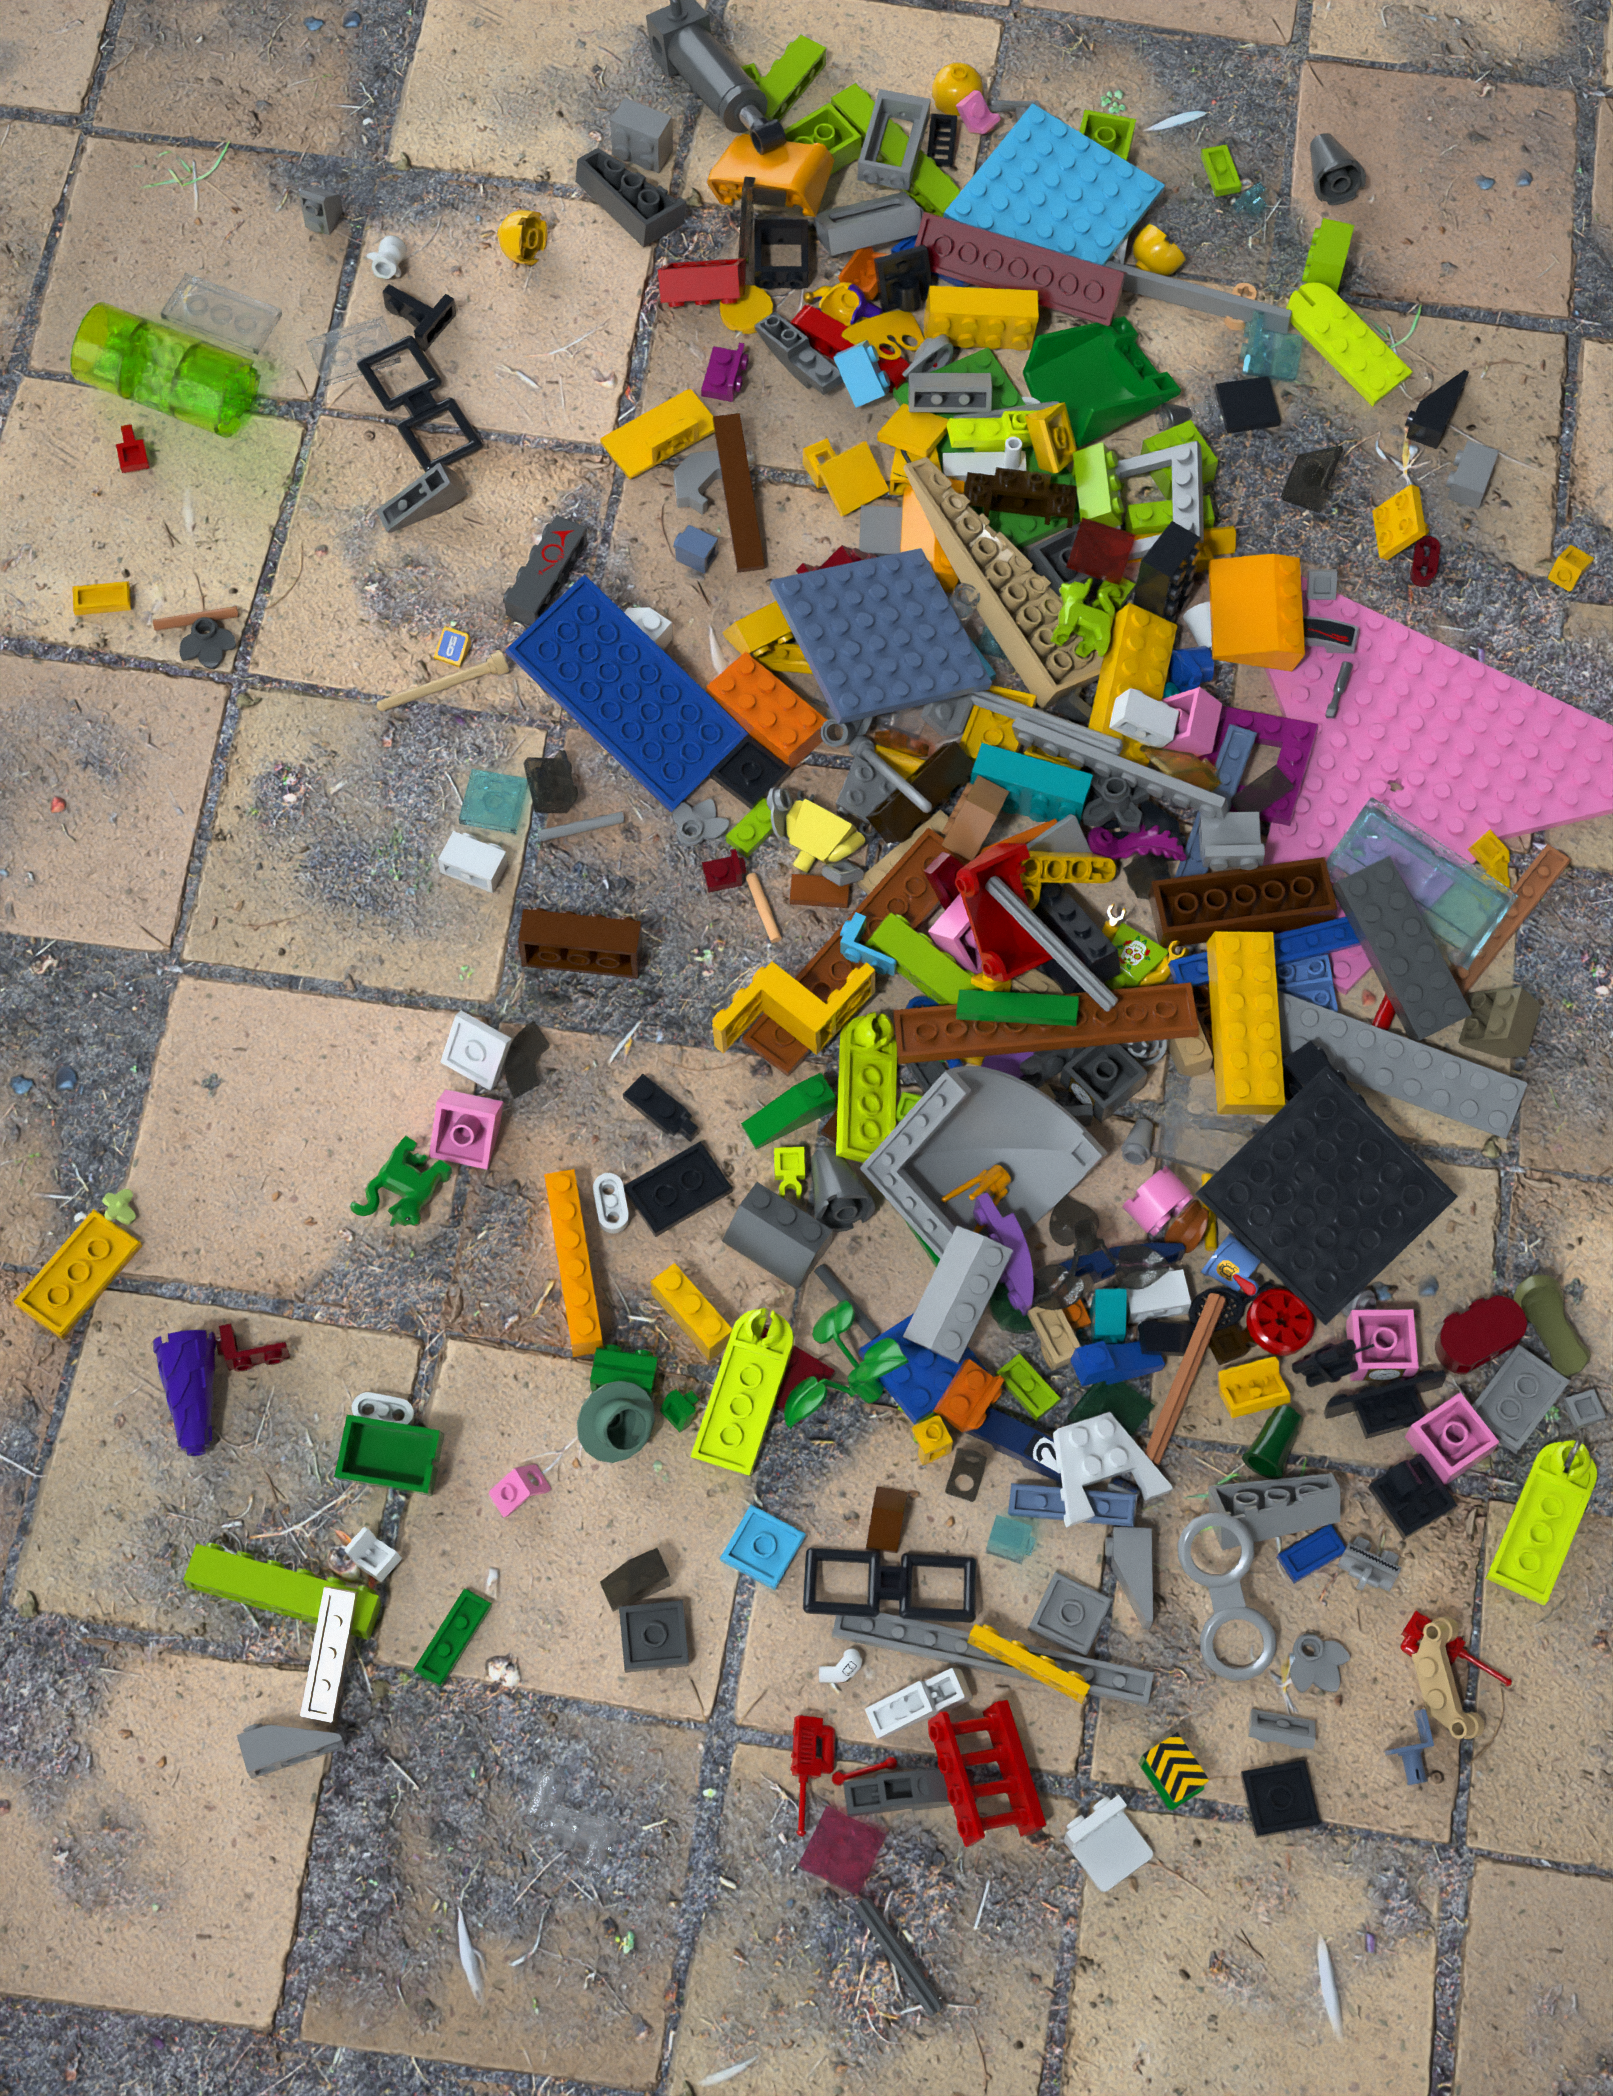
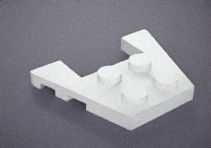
M1110 1412L1058 1428L1053 1433L1057 1469L1061 1471L1063 1488L1060 1490L1061 1501L1065 1503L1066 1514L1064 1515V1524L1066 1528L1088 1521L1095 1516L1083 1490L1085 1486L1132 1472L1144 1501L1168 1494L1173 1490L1168 1480Z

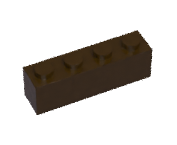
M953 741L940 746L906 781L932 804L933 809L937 805L941 806L951 798L950 792L955 787L960 788L971 779L969 774L972 772L974 764L958 743ZM896 788L866 818L887 844L894 842L902 843L913 834L911 829L917 824L921 825L932 816L931 811L928 813L923 812Z

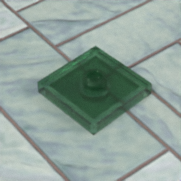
M1105 1381L1092 1384L1070 1411L1067 1418L1073 1423H1077L1110 1412L1132 1437L1154 1410L1155 1405L1123 1381L1109 1385Z

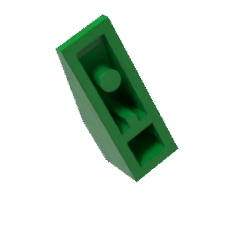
M820 1072L791 1087L741 1123V1126L753 1147L757 1150L835 1111V1095Z

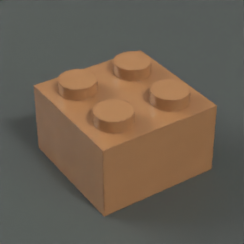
M979 775L974 784L968 782L942 831L946 835L942 846L972 861L995 822L1009 791Z

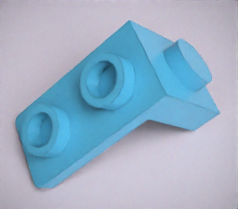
M855 912L852 920H846L840 933V936H842L840 953L851 962L859 963L860 961L864 964L867 962L878 974L885 975L887 973L894 976L897 968V961L859 944L866 930V916Z

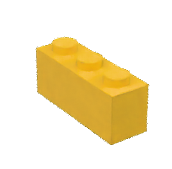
M675 1263L650 1281L651 1294L709 1361L726 1349L732 1328Z

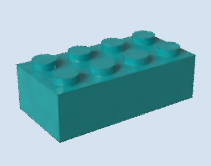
M981 743L972 770L970 783L974 784L979 775L1008 790L1009 793L1001 808L1005 813L1027 816L1036 822H1048L1055 818L1059 822L1069 814L1076 816L1079 825H1081L1084 809L1089 799L1093 775Z

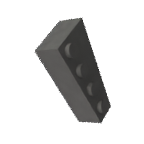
M599 148L578 158L575 182L642 247L647 246L684 224L686 201L679 197L674 199L669 196L668 190L660 185L657 188L645 181V176L625 169L626 165Z

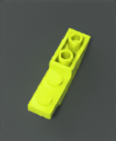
M1004 411L1001 418H949L946 426L951 447H973L974 452L1005 451V442L1010 437H1018L1022 441V448L1032 446L1025 416L1037 411Z

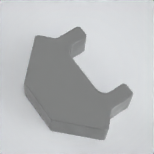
M717 450L690 453L673 471L678 508L691 507L701 515L705 514L708 510V499L702 494L715 480L722 479Z

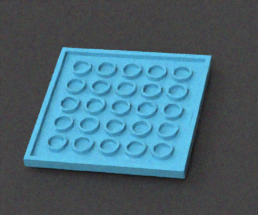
M1032 103L945 210L943 217L1105 266L1161 195L1165 184Z

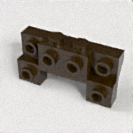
M996 467L995 475L967 472L964 495L970 500L968 505L984 507V515L986 517H989L990 510L1045 517V525H1050L1051 516L1068 518L1067 528H1072L1077 487L1074 485L1050 483L1051 474Z

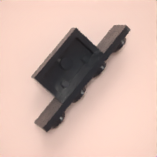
M1426 1370L1418 1374L1417 1377L1408 1380L1397 1378L1383 1387L1369 1386L1361 1389L1354 1395L1340 1394L1334 1396L1326 1404L1324 1410L1325 1418L1329 1419L1355 1411L1365 1439L1411 1427L1412 1424L1425 1416L1416 1394L1442 1387L1446 1378L1445 1371L1434 1372V1370Z

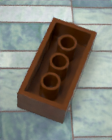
M543 908L523 909L518 937L522 967L638 979L643 949L641 921H636L630 917H621L619 919L606 918L601 914H592L590 916L577 915L572 911L549 912Z

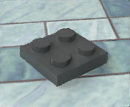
M683 1600L619 1607L625 1673L689 1666Z

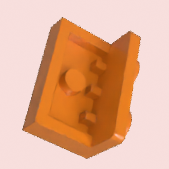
M872 246L857 249L838 275L840 283L849 282L855 284L863 291L867 300H873L878 293L874 259L889 254L874 252Z

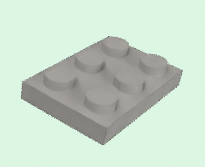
M1518 1344L1472 1407L1499 1442L1517 1454L1570 1381Z

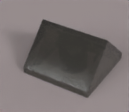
M1340 445L1299 454L1280 498L1285 502L1320 513L1338 471L1343 447Z

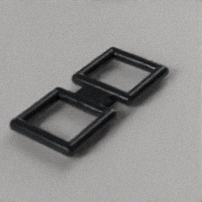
M413 336L402 338L357 361L358 369L384 409L392 411L404 405L410 414V417L397 423V429L425 472L439 462L447 466L482 448V441L456 401L449 397L437 403L431 395L430 391L440 387L442 380ZM408 348L428 380L390 398L370 366ZM449 410L469 443L431 461L411 431V428Z
M809 1548L806 1551L803 1610L807 1614L877 1617L880 1613V1600L899 1601V1615L903 1619L971 1623L976 1619L977 1562L974 1557L904 1553L901 1556L900 1567L881 1566L882 1556L877 1551ZM818 1561L869 1564L867 1604L816 1601ZM913 1566L964 1569L963 1609L912 1607Z

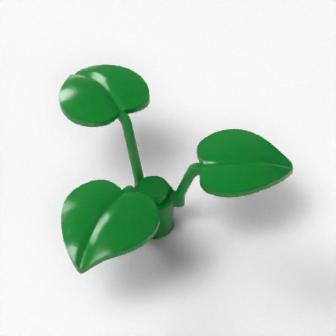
M846 1300L840 1301L818 1319L813 1328L812 1335L819 1344L827 1343L834 1338L836 1344L855 1368L848 1375L849 1387L827 1379L818 1381L814 1376L800 1382L791 1391L785 1404L784 1417L786 1425L790 1429L797 1422L815 1412L823 1404L828 1392L826 1386L843 1391L850 1397L857 1394L865 1403H873L881 1396L884 1390V1386L877 1378L909 1363L898 1343L892 1338H885L872 1345L865 1353L864 1361L859 1364L839 1336L840 1333L845 1332L852 1326L855 1318L854 1307Z

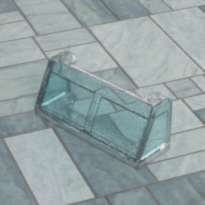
M1371 797L1326 861L1330 880L1336 883L1390 856L1430 934L1447 945L1448 959L1454 965L1462 966L1468 970L1505 922L1519 895Z

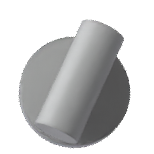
M1364 1288L1341 1312L1349 1316L1351 1310H1375V1294Z

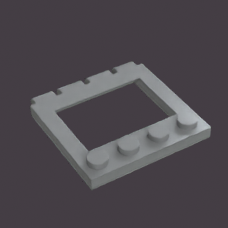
M1198 441L1118 461V466L1115 469L1119 480L1172 466L1173 522L1201 537L1200 543L1204 542L1202 452ZM1120 525L1097 533V539H1099L1097 541V552L1110 565L1141 558L1146 555L1160 535L1121 544Z

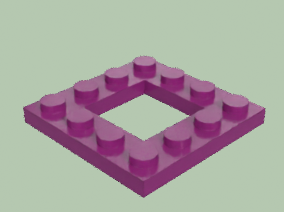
M1222 706L1212 753L1189 759L1183 781L1206 790L1229 724L1256 732L1257 735L1254 743L1281 748L1269 790L1239 785L1229 812H1259V820L1290 826L1317 735L1318 724Z

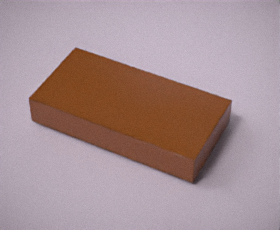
M792 874L790 904L848 908L849 884L839 886L824 876Z

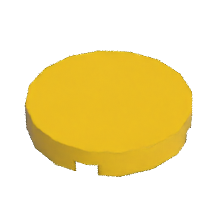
M745 285L744 295L741 298H737L736 303L722 304L720 300V317L725 326L734 332L738 330L742 331V334L756 333L754 325L773 313V303L770 296L763 289L754 285Z

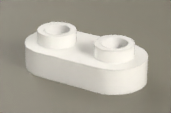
M602 1174L596 1178L593 1184L599 1225L605 1232L619 1233L627 1227L629 1222L623 1182L615 1174ZM607 1188H611L614 1190V1192L611 1195H606L603 1193V1191ZM611 1216L619 1218L615 1223L608 1221Z
M365 1392L358 1395L352 1403V1413L354 1416L412 1425L414 1422L413 1408L405 1399ZM367 1407L374 1409V1412L370 1415L363 1414L364 1409ZM398 1413L405 1415L401 1421H395L393 1419L394 1416Z

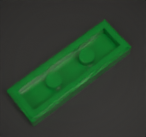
M464 1588L413 1669L414 1673L442 1688L492 1608V1603Z

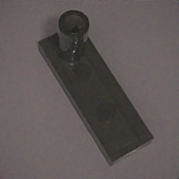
M745 176L742 186L738 258H746V263L749 264L752 249L754 204L785 207L787 191L755 188L756 177Z

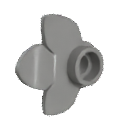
M773 787L767 796V805L771 810L772 827L778 838L789 841L786 830V815L793 806L794 801L786 788Z
M712 799L705 800L693 808L685 802H681L673 810V820L678 826L677 838L685 846H696L703 840L717 839L726 832L729 826V820L716 818V809ZM689 832H694V833H696L695 835H692V836L686 835V834L689 833Z
M1304 1634L1298 1637L1293 1645L1295 1660L1290 1667V1677L1295 1688L1303 1693L1314 1684L1323 1691L1337 1692L1340 1685V1675L1337 1666L1343 1665L1350 1660L1346 1649L1338 1642L1322 1641L1313 1634ZM1303 1647H1312L1314 1650V1655H1306L1303 1651Z

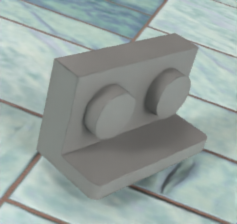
M973 693L925 704L920 717L940 736L961 733L966 726V721L973 705L971 700Z

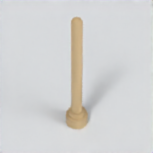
M502 651L490 654L491 657L487 658L485 663L382 699L377 702V709L379 711H386L491 673V675L497 673L498 676L509 672Z

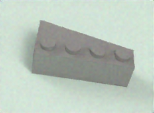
M1333 1473L1208 1486L1209 1513L1222 1512L1237 1518L1248 1528L1254 1543L1340 1522V1487ZM1212 1526L1222 1550L1241 1546L1238 1537L1231 1530L1221 1526Z

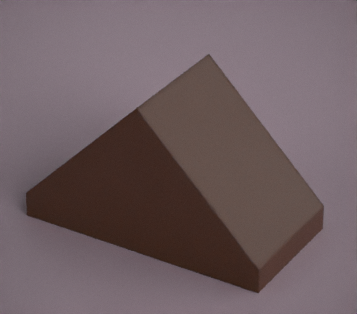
M876 1487L866 1548L897 1554L907 1498L906 1491Z

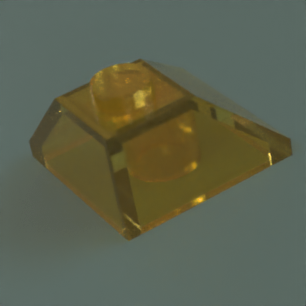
M1142 745L1139 748L1153 766L1163 774L1212 792L1221 783L1214 775L1217 769L1206 758L1200 761L1192 753Z

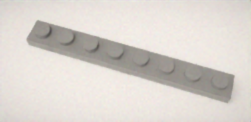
M1016 717L1012 724L1015 738L1022 745L1028 747L1032 745L1037 746L1050 756L1057 757L1059 755L1065 757L1073 765L1078 767L1088 766L1104 777H1109V775L1121 777L1130 787L1139 786L1144 788L1154 797H1167L1183 808L1190 806L1208 818L1218 817L1224 820L1228 812L1225 797L1020 717Z

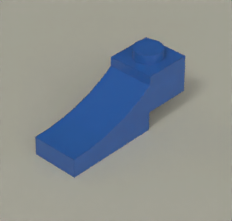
M1104 1341L1089 1344L1075 1348L1070 1359L1082 1387L1105 1381L1107 1385L1162 1371L1165 1366L1161 1355L1142 1354L1140 1341L1126 1344H1105Z

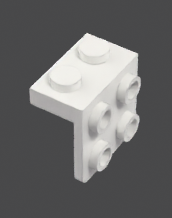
M1117 1795L1112 1800L1106 1796L1092 1807L1095 1811L1086 1819L1080 1815L1066 1826L1069 1831L1066 1832L1063 1839L1069 1850L1101 1892L1109 1891L1151 1860L1153 1856L1151 1848L1125 1815L1124 1810L1127 1805L1120 1795Z

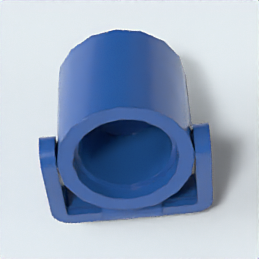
M1207 646L1172 650L1168 668L1170 674L1169 681L1175 684L1180 693L1198 688L1200 683L1210 682L1214 675V662Z

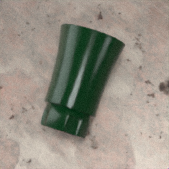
M1285 1405L1277 1406L1272 1416H1269L1254 1442L1243 1454L1242 1460L1245 1465L1253 1472L1265 1478L1280 1479L1292 1446L1299 1435V1429L1303 1421L1302 1416L1291 1407Z

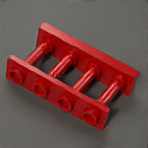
M1008 1700L995 1702L982 1712L984 1716L982 1718L951 1723L948 1712L942 1711L928 1720L929 1737L934 1742L938 1756V1767L944 1775L948 1789L947 1797L953 1806L957 1819V1831L962 1837L965 1847L973 1846L984 1839V1831L1016 1825L1020 1837L1034 1834L1047 1825ZM985 1730L989 1733L993 1749L960 1754L955 1736ZM991 1762L998 1763L1003 1780L970 1786L965 1767ZM1003 1793L1008 1795L1013 1812L979 1817L974 1799Z

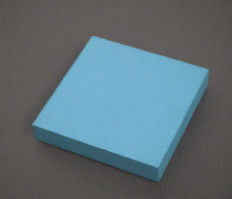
M751 1504L722 1553L720 1561L776 1591L805 1540L806 1534Z

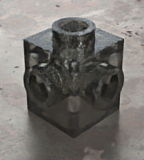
M1138 854L1129 865L1123 868L1128 878L1127 883L1129 887L1134 891L1136 897L1149 900L1148 896L1152 881L1171 878L1167 862L1161 856L1154 854Z

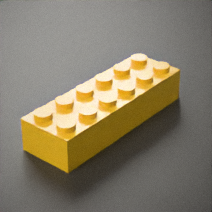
M1128 603L1115 613L1110 629L1111 640L1108 650L1103 657L1088 728L1120 739L1123 749L1118 756L1148 767L1152 748L1110 729V721L1115 699L1129 688L1140 690L1144 695L1157 701H1162L1177 625L1132 603Z
M1215 931L1206 945L1217 1114L1276 1115L1285 1106L1273 932Z

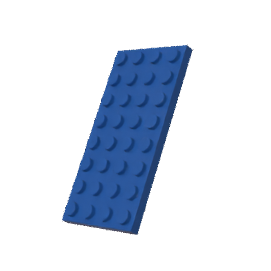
M585 574L505 651L510 658L670 812L710 774V771L747 734L749 735L743 727Z

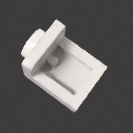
M366 1527L362 1528L344 1550L357 1567L379 1582H382L402 1559L395 1550L378 1540Z

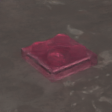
M826 1806L798 1864V1868L858 1896L886 1834Z

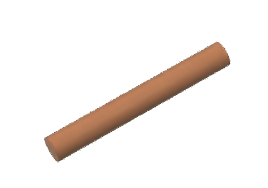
M237 606L153 619L154 630L157 631L193 625L197 619L202 617L217 621L239 617Z

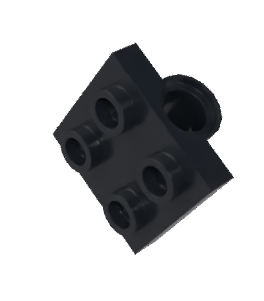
M920 245L874 259L881 309L884 312L896 308L905 312L919 309L922 306V301L928 297L929 286H933L927 247Z
M1422 1453L1411 1460H1404L1395 1465L1384 1476L1368 1486V1489L1403 1540L1455 1510L1458 1506Z

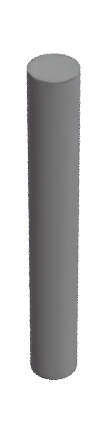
M621 811L538 830L537 833L539 841L542 842L624 823V817Z

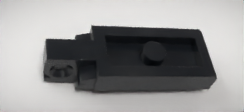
M644 1074L623 1093V1099L667 1135L670 1133L675 1136L677 1133H680L691 1142L699 1134L698 1126L690 1120L692 1115L688 1110Z

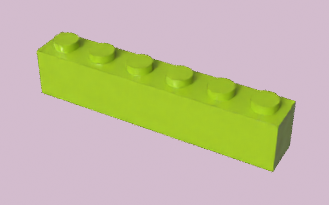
M207 1543L206 1546L196 1544L183 1578L187 1588L315 1625L318 1623L324 1587L329 1586L358 1592L351 1635L370 1640L382 1605L379 1595H376L375 1590L365 1586H358L357 1589L347 1587L344 1581L333 1577H328L327 1581L315 1577L313 1572L298 1568L296 1572L285 1569L284 1564L274 1560H267L266 1563L255 1560L253 1555L246 1552L237 1551L236 1555L224 1552L225 1548L214 1543Z

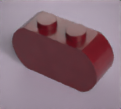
M1495 1295L1488 1300H1485L1483 1297L1473 1302L1468 1307L1470 1310L1461 1315L1457 1311L1443 1320L1444 1325L1435 1341V1353L1439 1362L1453 1373L1466 1375L1517 1347L1527 1328L1525 1313L1518 1303L1505 1296Z

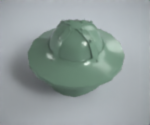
M615 1381L604 1384L591 1393L582 1405L577 1420L578 1439L585 1452L598 1461L614 1463L626 1460L640 1451L650 1438L655 1422L654 1405L647 1392L634 1383Z

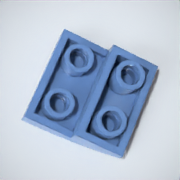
M1328 954L1276 967L1278 991L1338 1013Z

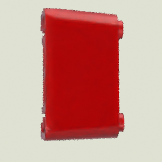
M999 843L987 849L959 869L955 879V884L961 893L982 960L981 967L983 973L988 978L998 982L1008 981L1053 959L985 889L987 881L996 875L1029 908L1019 875L1026 872L1025 866H1021L1022 861L1030 858L1027 845L1024 843Z

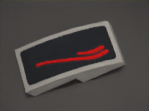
M1303 616L1304 646H1324L1327 653L1354 654L1360 631L1359 627L1327 618Z

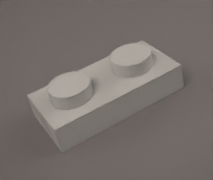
M1251 1709L1249 1737L1256 1738L1262 1742L1273 1741L1288 1744L1293 1748L1304 1747L1313 1749L1316 1739L1315 1721Z

